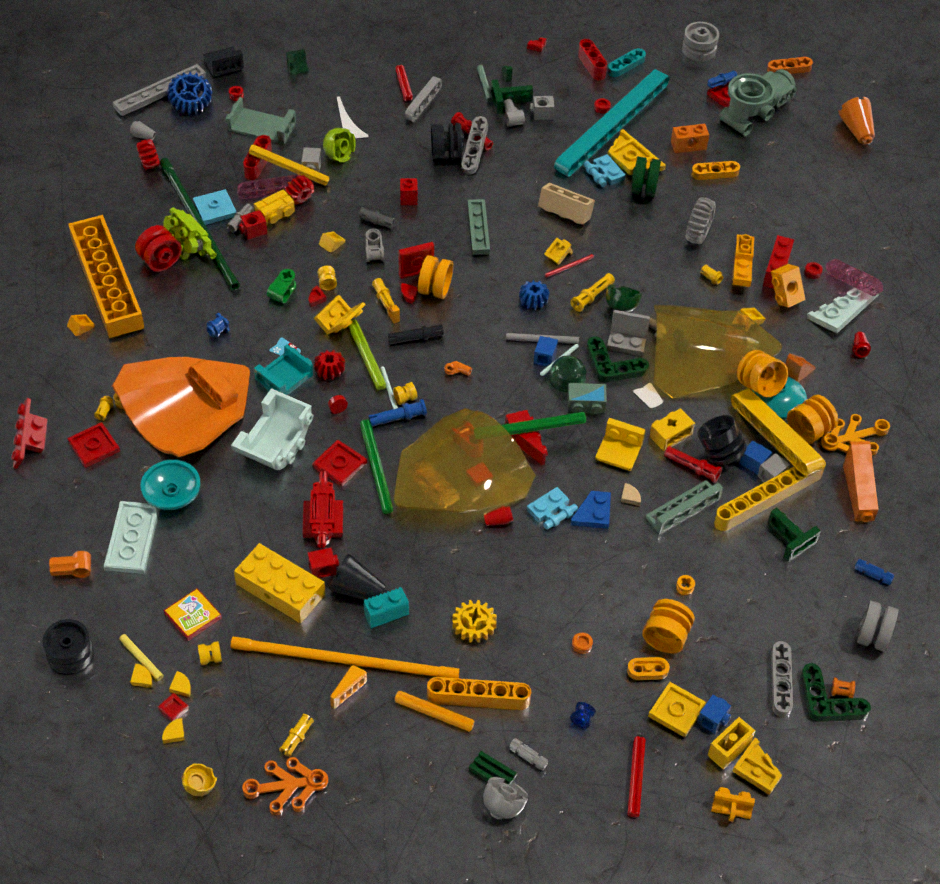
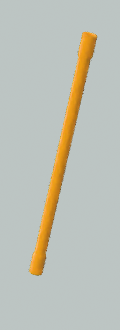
M233 636L231 640V649L243 651H258L433 677L459 678L460 668L438 667L255 641L249 638Z

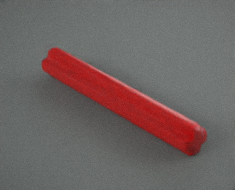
M636 736L633 742L627 813L629 817L635 818L639 817L646 742L644 737Z

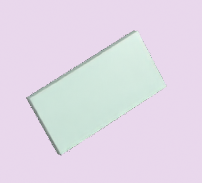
M120 501L104 563L105 571L145 574L160 509L149 503Z

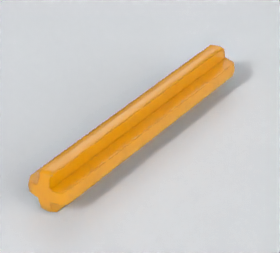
M403 691L396 693L395 702L468 732L474 727L475 721L471 718Z

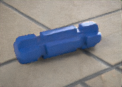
M862 559L857 561L855 565L856 570L860 572L865 571L866 575L879 581L882 579V582L888 585L892 583L894 574L888 571L885 573L884 569L871 563L868 565L866 564L867 561Z

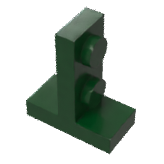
M498 79L491 80V93L496 114H503V103L507 99H511L513 103L533 101L532 85L500 88Z
M777 507L770 512L768 523L789 542L784 553V557L788 561L818 542L821 530L817 526L803 533L801 528L795 525Z

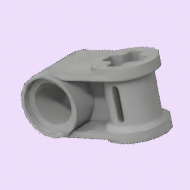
M369 229L365 234L366 262H370V260L384 261L381 232L377 229Z

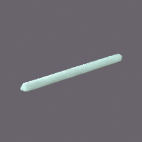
M575 344L541 371L540 375L544 376L575 351L579 345Z
M381 367L380 370L386 383L393 409H397L398 407L385 367Z

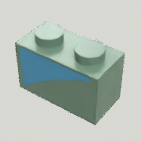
M568 383V412L605 413L607 403L606 384Z

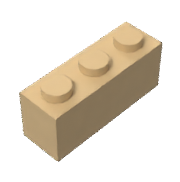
M548 183L541 189L538 207L543 208L547 212L559 214L562 218L574 220L577 224H584L591 219L595 200Z

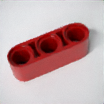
M582 39L579 43V59L593 79H605L607 61L592 40Z
M260 135L255 139L253 145L272 152L269 136ZM248 152L243 161L245 178L248 180L257 179L267 161Z

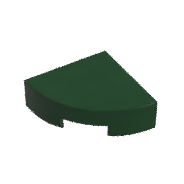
M503 66L501 72L505 81H512V67Z

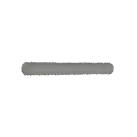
M506 333V340L538 342L539 337L544 336L557 339L558 343L579 344V337Z

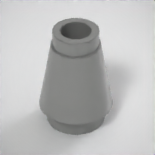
M134 121L132 123L130 133L133 134V137L146 140L151 139L152 141L155 139L156 132L141 121Z

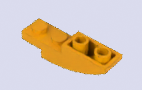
M737 234L732 274L733 285L751 286L754 236Z

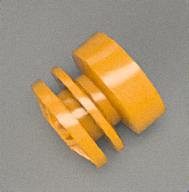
M753 350L748 352L740 361L737 369V378L742 385L764 397H772L777 395L785 386L788 378V368L781 360L761 350Z
M819 394L811 396L802 404L791 409L787 414L788 425L808 444L814 443L823 435L834 430L839 422L834 406L828 399Z
M660 599L653 606L650 617L644 626L642 636L656 650L670 654L679 653L685 645L695 616L681 602L672 599Z

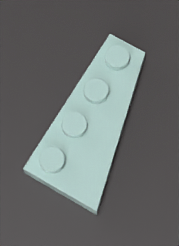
M863 283L848 291L846 296L835 298L833 303L829 305L824 304L819 307L818 311L807 313V319L838 333L879 296V290Z

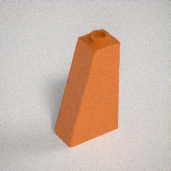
M870 441L850 442L843 468L855 521H875L879 509Z

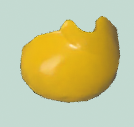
M203 764L190 765L182 775V785L185 791L192 796L202 797L210 793L217 781L213 769Z

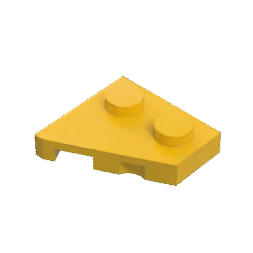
M754 738L734 766L733 772L770 795L781 780L782 774L772 764L769 755L763 752L759 746V740Z

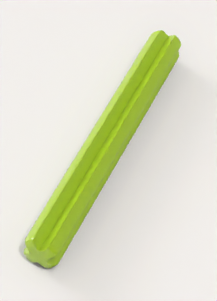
M353 319L351 320L352 323L348 326L376 389L378 391L384 390L386 388L384 378L358 321Z

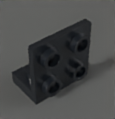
M234 47L203 54V58L213 77L244 69L243 53L241 50L235 51Z

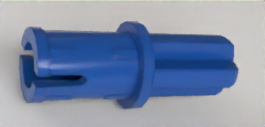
M734 70L725 74L720 73L717 77L708 79L707 86L710 88L720 85L725 86L737 76V73Z

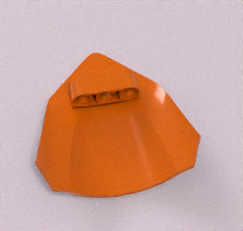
M167 357L124 364L112 387L128 418L143 438L161 452L181 457L204 449L231 425L244 417L250 370L248 367L240 364L192 357Z

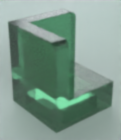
M305 49L286 52L287 67L290 75L309 72Z

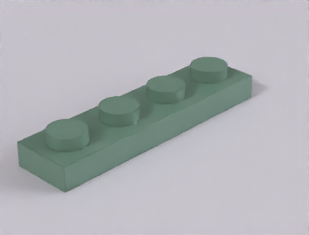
M485 199L468 200L472 255L490 254Z

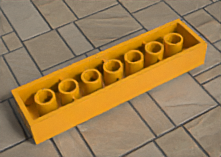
M103 215L69 223L68 226L73 245L108 337L112 338L144 329L142 312Z

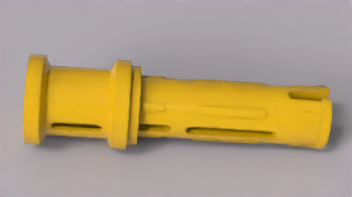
M607 273L589 289H583L580 295L573 297L570 300L573 309L577 312L584 310V307L587 304H591L594 301V297L606 289L608 284L615 282L614 276Z

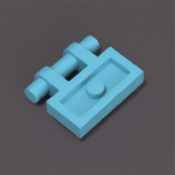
M608 154L594 159L593 164L589 161L583 164L586 172L592 175L594 181L600 184L601 187L607 185L606 181L613 185L625 180L626 175Z
M556 487L527 505V511L538 523L546 520L543 526L548 530L551 527L558 526L563 519L572 517L573 513L578 510L576 504L567 506L570 499Z

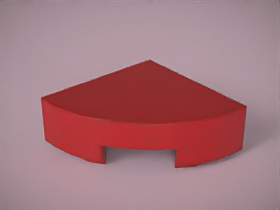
M547 38L530 40L527 43V49L542 52L547 43Z
M402 283L401 294L407 302L413 304L418 294V287Z
M318 285L311 290L308 298L310 307L327 301L326 295Z

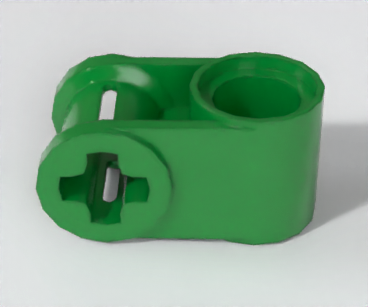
M291 269L282 270L274 282L270 284L267 290V297L285 304L297 287L294 281L295 272Z

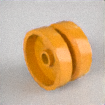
M427 255L420 271L418 292L424 295H429L433 292L434 297L444 299L452 280L453 261L442 259L439 263L437 257Z

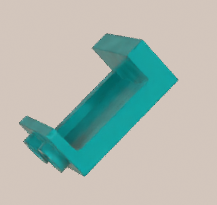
M286 344L284 346V353L265 368L260 364L254 368L255 380L269 391L274 389L288 395L313 376V364L309 358L302 356L297 349Z

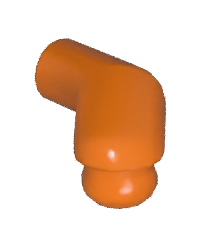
M454 361L447 363L444 366V371L448 375L462 373L469 376L472 372V367Z

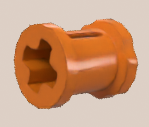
M834 677L831 685V696L840 695L853 698L855 681H840Z

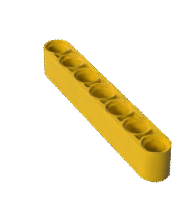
M747 388L731 395L730 400L734 409L804 476L811 475L824 468V461L820 454L751 389Z
M823 459L824 468L811 475L804 476L799 470L792 467L725 503L717 509L714 526L720 531H727L819 481L825 469V460Z

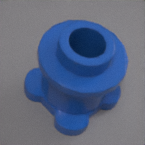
M220 313L215 314L216 319L207 322L206 330L211 336L219 337L221 332L225 331L228 333L230 331L229 321Z

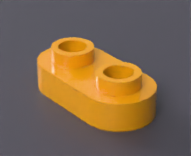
M661 657L634 658L628 663L627 673L634 680H661L667 677L670 666L668 661Z

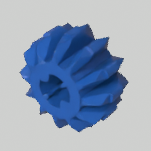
M533 280L531 283L526 281L525 285H521L519 298L522 305H527L528 309L533 307L536 310L537 307L543 308L544 305H547L550 292L547 289V285L542 284L541 281L535 282Z

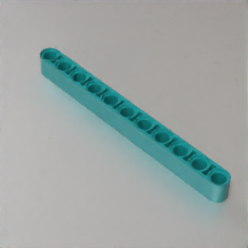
M654 69L562 153L555 161L554 169L570 177L667 87L670 76Z

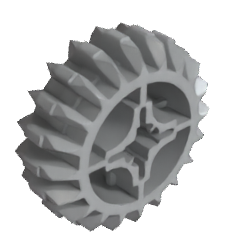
M700 197L694 205L685 235L686 240L690 241V243L700 245L705 241L713 221L716 208L715 201Z

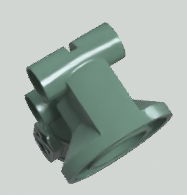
M779 69L776 72L769 71L763 76L753 73L735 76L730 81L728 87V94L731 98L729 107H725L720 112L719 119L742 135L747 136L753 129V123L748 120V117L758 115L765 121H768L774 114L775 109L773 106L780 107L793 98L797 91L794 78L788 71Z

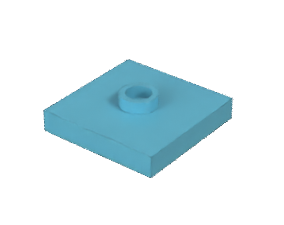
M226 189L193 198V203L205 225L233 218L236 213Z

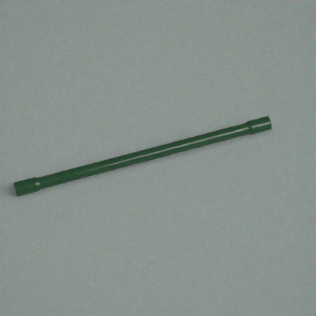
M162 158L159 164L171 181L186 210L208 233V238L211 240V248L217 253L214 259L222 271L224 279L231 290H237L240 287L239 281L229 268L176 175L168 158Z

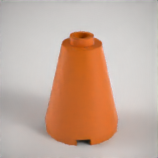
M856 97L842 105L841 111L838 110L839 116L859 143L870 144L875 138L871 102L867 97H863L864 99L860 100L859 97Z

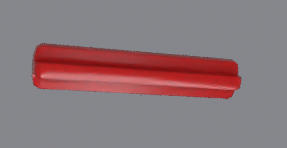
M397 65L395 71L403 98L406 102L412 101L413 95L403 65Z

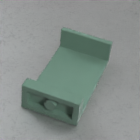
M239 97L237 102L233 104L230 114L226 116V124H228V131L255 138L260 135H267L270 137L271 142L285 144L296 124L295 110L289 109L283 118L243 108V98Z

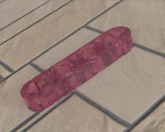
M298 175L242 182L237 186L238 196L242 199L270 196L283 189L286 192L285 187L288 186L287 183L291 182L292 178L295 179ZM276 184H282L283 186H282V187H276L275 185H276ZM261 186L266 187V189L260 190L258 188Z
M832 259L826 264V270L831 276L871 296H876L883 291V284L879 279L838 259Z

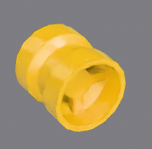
M331 266L320 267L317 271L320 288L325 291L333 290L337 286L335 269Z
M412 382L406 383L403 387L397 386L393 388L394 397L398 405L405 404L408 400L414 401L418 399L416 388Z
M219 641L212 642L211 645H198L201 666L207 665L212 661L215 663L222 662Z

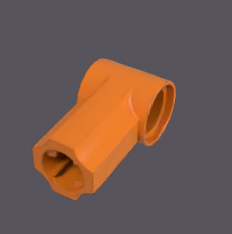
M77 551L73 556L50 558L51 576L73 574V576L78 578L88 577L91 573V554L86 551Z

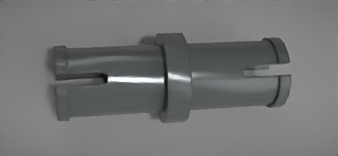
M362 207L359 212L360 219L373 222L374 225L379 224L390 229L394 225L392 222L395 221V218L382 215L379 211L373 212Z

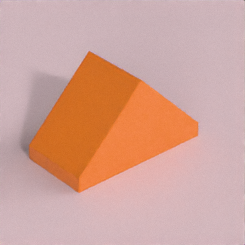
M790 353L785 363L788 368V377L793 378L797 382H800L816 368L803 357Z

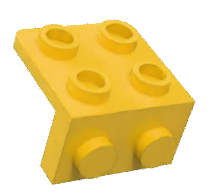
M337 295L313 319L327 335L332 332L337 333L342 328L348 327L352 323L351 319L358 317L363 312L362 308L366 304L362 302L350 308L342 297Z

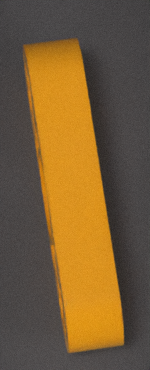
M735 161L697 163L692 167L691 176L696 180L734 178L739 175L740 164ZM712 169H718L719 172H714Z

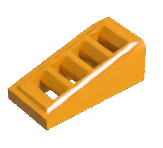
M355 665L350 667L330 696L331 708H337L367 682L366 671Z

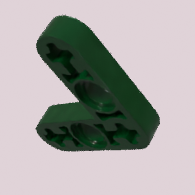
M597 336L588 339L587 351L599 381L612 382L643 377L648 374L649 362L646 359L637 358L611 363L604 341ZM603 357L605 361L599 362L596 358ZM619 368H625V369H627L628 371L625 372V373H622V372H620L618 369H619Z
M808 663L803 667L801 679L808 713L813 720L819 722L863 720L868 717L871 705L866 699H827L821 668L814 663ZM808 671H811L812 674H815V675H814V678H813V682H811V680H812L811 674L808 673ZM816 688L821 694L814 696L809 690ZM818 702L819 710L822 711V714L815 710ZM857 706H860L861 709H864V711L861 712L860 709L857 708ZM834 707H843L845 709V713H837Z

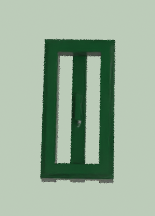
M480 751L478 757L469 765V771L487 782L493 776L478 768V765L489 771L490 774L504 778L508 785H511V782L517 777V772L483 751Z

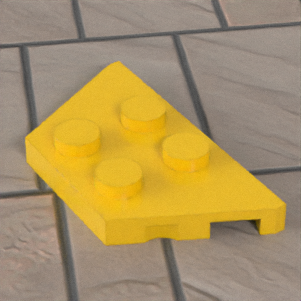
M624 129L620 131L619 137L615 139L613 146L608 151V155L629 175L633 174L637 156L647 158V169H649L652 159H658ZM661 161L660 171H664L666 165Z

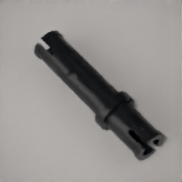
M442 324L430 327L425 325L418 329L388 333L389 344L418 339L428 340L430 337L444 336Z

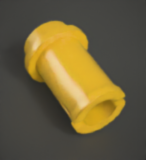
M707 264L701 268L700 274L711 280L712 284L718 285L723 280V275L720 271H715Z
M103 396L99 400L100 404L94 417L100 421L101 419L105 421L110 408L114 406V400L109 396Z

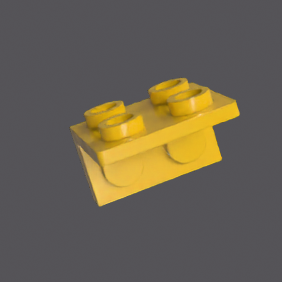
M609 418L606 424L605 436L595 456V460L631 471L643 445L645 429Z

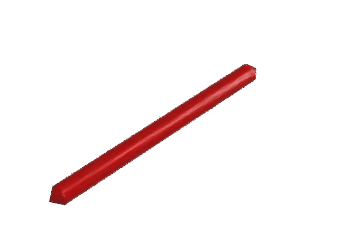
M588 255L547 272L545 277L552 276L594 258V255Z

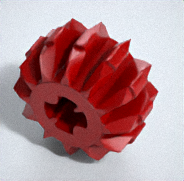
M151 139L138 142L136 146L143 168L152 169L155 166H159L160 162L154 142Z
M298 175L295 179L292 178L291 182H288L285 190L288 196L294 200L295 205H301L304 201L307 202L308 198L312 197L314 185L304 175Z
M326 349L325 353L319 352V355L315 356L314 370L317 372L318 377H323L325 380L327 378L333 380L334 377L340 378L341 373H344L345 359L342 357L341 352L336 353L335 350L329 352Z

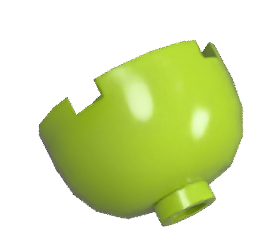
M334 128L328 131L324 137V152L334 161L346 162L351 158L348 157L351 152L355 151V136L349 129Z

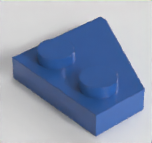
M591 491L571 518V525L608 529L611 492Z

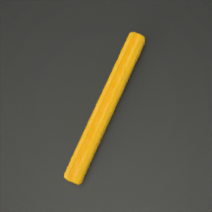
M251 145L249 149V154L298 175H304L319 184L326 186L329 182V176L261 147Z

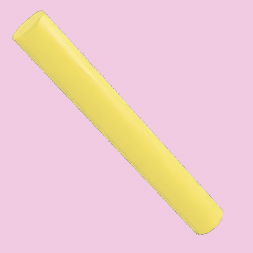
M126 634L120 636L119 640L148 669L157 681H160L164 675Z

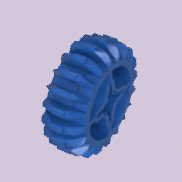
M191 71L189 74L183 72L182 76L177 74L176 78H172L167 90L168 99L171 101L172 106H176V110L182 109V113L188 111L189 115L191 111L197 114L198 110L203 112L204 107L207 108L211 102L212 87L208 79L204 80L203 75L199 77L198 73L192 75ZM182 88L181 93L178 94L177 91Z

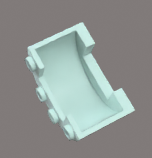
M270 389L261 402L263 414L249 434L241 431L231 446L235 452L275 470H281L288 464H292L298 450L304 447V438L313 420V414H311V405Z

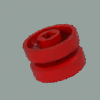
M156 225L146 229L138 237L135 250L150 269L160 272L167 270L178 261L182 252V246L167 228Z

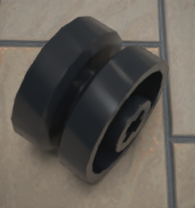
M64 619L53 623L45 631L43 648L52 669L64 674L77 673L91 662L93 646L89 631L84 624L77 620Z

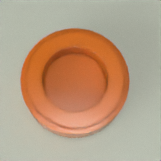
M578 633L573 637L572 648L575 652L586 654L591 651L593 639L589 634Z

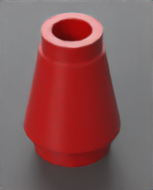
M855 333L853 353L861 358L868 356L871 346L865 333Z
M504 505L484 514L486 526L506 525L514 521L510 506L505 507Z

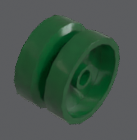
M637 156L631 180V193L640 195L644 184L646 185V196L655 197L661 160L652 159L649 169H647V158Z

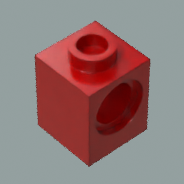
M400 178V205H418L417 178Z
M260 210L240 216L241 224H239V229L248 240L267 234V222Z
M332 548L307 552L308 565L312 575L319 579L336 575V567L339 566L337 554L333 555Z

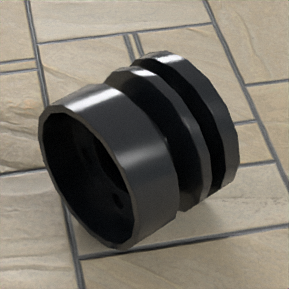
M449 123L448 131H444L443 124H431L432 159H444L445 151L449 152L450 159H453L454 151H456L457 158H462L464 136L461 124H455V131H453L452 123Z
M721 415L708 420L697 432L710 462L714 465L730 464L743 456L747 450V444L739 432L740 430L734 418L730 415Z

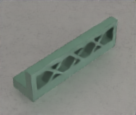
M706 480L646 514L645 519L661 534L720 500L723 487L719 483L712 486Z

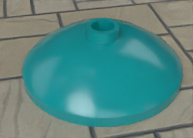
M791 377L787 378L785 386L775 396L764 397L753 391L782 420H787L788 412L807 400V395L802 385Z
M166 460L156 463L145 472L141 480V492L144 499L150 505L163 510H174L188 505L197 497L201 486L197 470L192 465L180 460Z

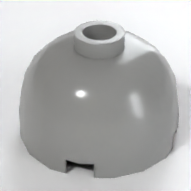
M492 777L488 780L483 793L484 804L489 812H491V816L496 819L516 817L524 809L528 801V794L516 783L511 782V785L504 783L505 779L500 777Z

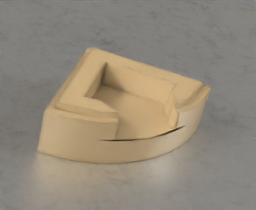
M625 483L621 502L640 506V493L635 487Z

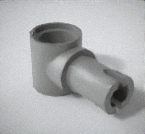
M511 99L505 100L503 106L506 110L505 121L507 127L524 124L523 110H518Z

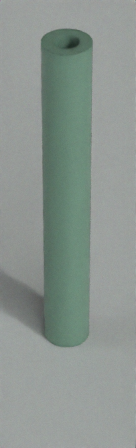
M478 65L477 70L488 102H492L493 96L482 65Z

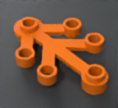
M291 757L286 762L287 770L292 773L298 772L304 776L303 778H295L280 768L275 761L271 760L265 763V773L269 776L275 775L283 781L259 784L255 779H248L243 783L242 789L244 796L249 799H254L261 793L284 790L269 805L271 814L280 815L283 812V805L297 788L305 787L299 797H295L292 800V809L295 812H301L304 810L305 802L312 793L323 790L328 785V775L321 769L311 771L299 763L297 758ZM291 763L297 764L295 767L289 766ZM274 766L275 769H274V770H268V767ZM320 779L321 782L315 783L314 780ZM250 789H255V790H256V791L253 792V793H249V792H248ZM301 802L302 805L297 807L295 803ZM276 805L280 806L278 810H274L273 807Z

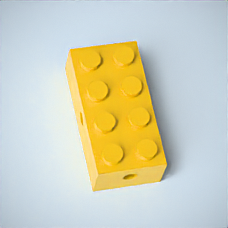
M260 543L234 570L236 585L300 624L325 596L324 581Z

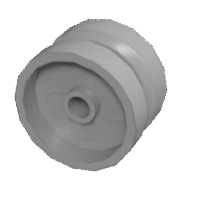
M693 22L689 24L684 31L683 54L691 60L700 62L714 58L719 40L718 29L707 22Z
M870 600L866 612L862 616L857 643L868 646L872 641L873 635H875V649L886 652L899 609L887 606L882 617H880L881 604Z

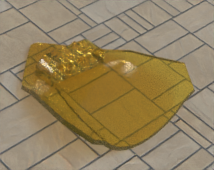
M654 305L657 325L654 384L672 398L722 387L739 381L737 378L738 365L742 358L750 351L761 350L773 357L781 352L782 344L740 311H717L677 305Z
M465 408L443 417L416 442L401 452L394 503L400 508L455 513L478 511L526 498L536 475L518 444L500 423L488 414Z

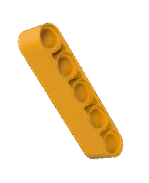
M433 677L427 684V699L429 702L439 705L524 710L530 705L531 688L525 683Z

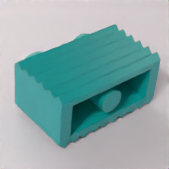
M401 587L399 589L395 588L391 592H384L379 596L376 595L372 599L364 600V615L370 628L409 615V601Z

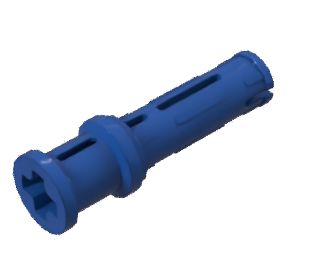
M420 399L419 402L405 403L403 407L368 415L373 427L404 418L410 420L412 417L422 414L426 416L427 410L424 400Z

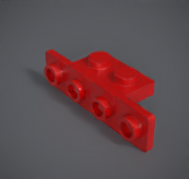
M29 398L23 404L20 403L17 410L19 419L15 425L17 434L13 441V444L16 446L11 460H14L13 468L16 469L24 459L25 449L42 453L45 445L47 419L29 413L31 403Z

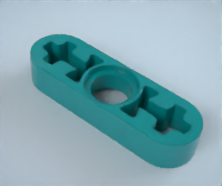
M637 48L610 62L608 74L612 77H619L644 63L646 52L643 49Z

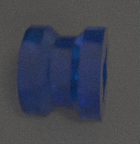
M578 702L575 706L576 711L571 714L570 720L580 728H588L591 724L590 719L595 716L596 710L586 702Z

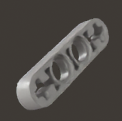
M435 76L430 79L408 106L405 112L406 120L414 122L440 91L442 79Z
M482 116L476 117L472 122L462 159L463 172L468 175L474 174L478 169L488 131L487 119ZM475 136L481 137L479 141L472 140ZM471 150H477V151H478V152H477L476 154H474V155H470V154H469V152H470Z
M779 641L773 645L771 651L772 709L778 717H787L793 708L791 647L786 642ZM778 649H781L784 653L782 659H779L780 652L778 651ZM778 666H783V667H785L786 670H787V673H785V674L779 673V672L776 670V667H778ZM783 684L788 690L781 692L776 686ZM781 699H784V707L786 709H782L780 706Z

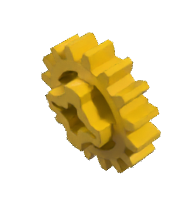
M469 600L468 605L462 602L461 608L456 607L455 614L452 616V627L455 628V634H461L462 640L466 637L469 638L470 643L473 639L480 643V638L482 637L487 640L488 634L493 635L494 629L497 626V615L493 614V607L487 609L488 603L480 605V600H477L476 604Z

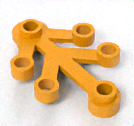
M852 414L845 435L838 436L839 431H842L845 425L844 420L838 418V424L841 426H837L831 433L824 435L821 439V445L828 451L838 449L847 453L849 446L843 443L865 441L860 438L875 434L884 436L889 431L890 423L885 419H878L874 427L855 432L862 418L858 414ZM870 442L871 448L875 449H871V454L876 455L879 445L875 442Z

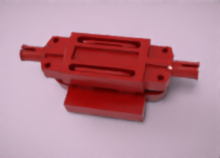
M321 471L319 473V482L313 483L310 501L303 502V538H314L319 548H321V545L323 548L330 543L331 537H343V500H335L333 483L327 482L328 474L325 471L324 478Z

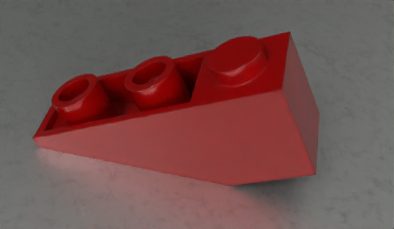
M528 410L505 416V424L534 420L533 416L530 417ZM539 431L509 435L510 440L538 463L545 465V458L548 456L546 446L541 443Z

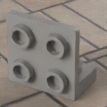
M614 310L607 350L643 357L650 317Z

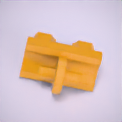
M720 787L718 791H715L711 812L729 815L730 822L734 821L735 816L751 819L755 799L751 798L749 792L742 791L738 795L730 794L728 788Z

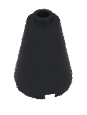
M349 554L343 559L336 576L333 577L329 589L333 592L362 600L372 599L376 595L379 596L384 592H388L385 589L386 585Z

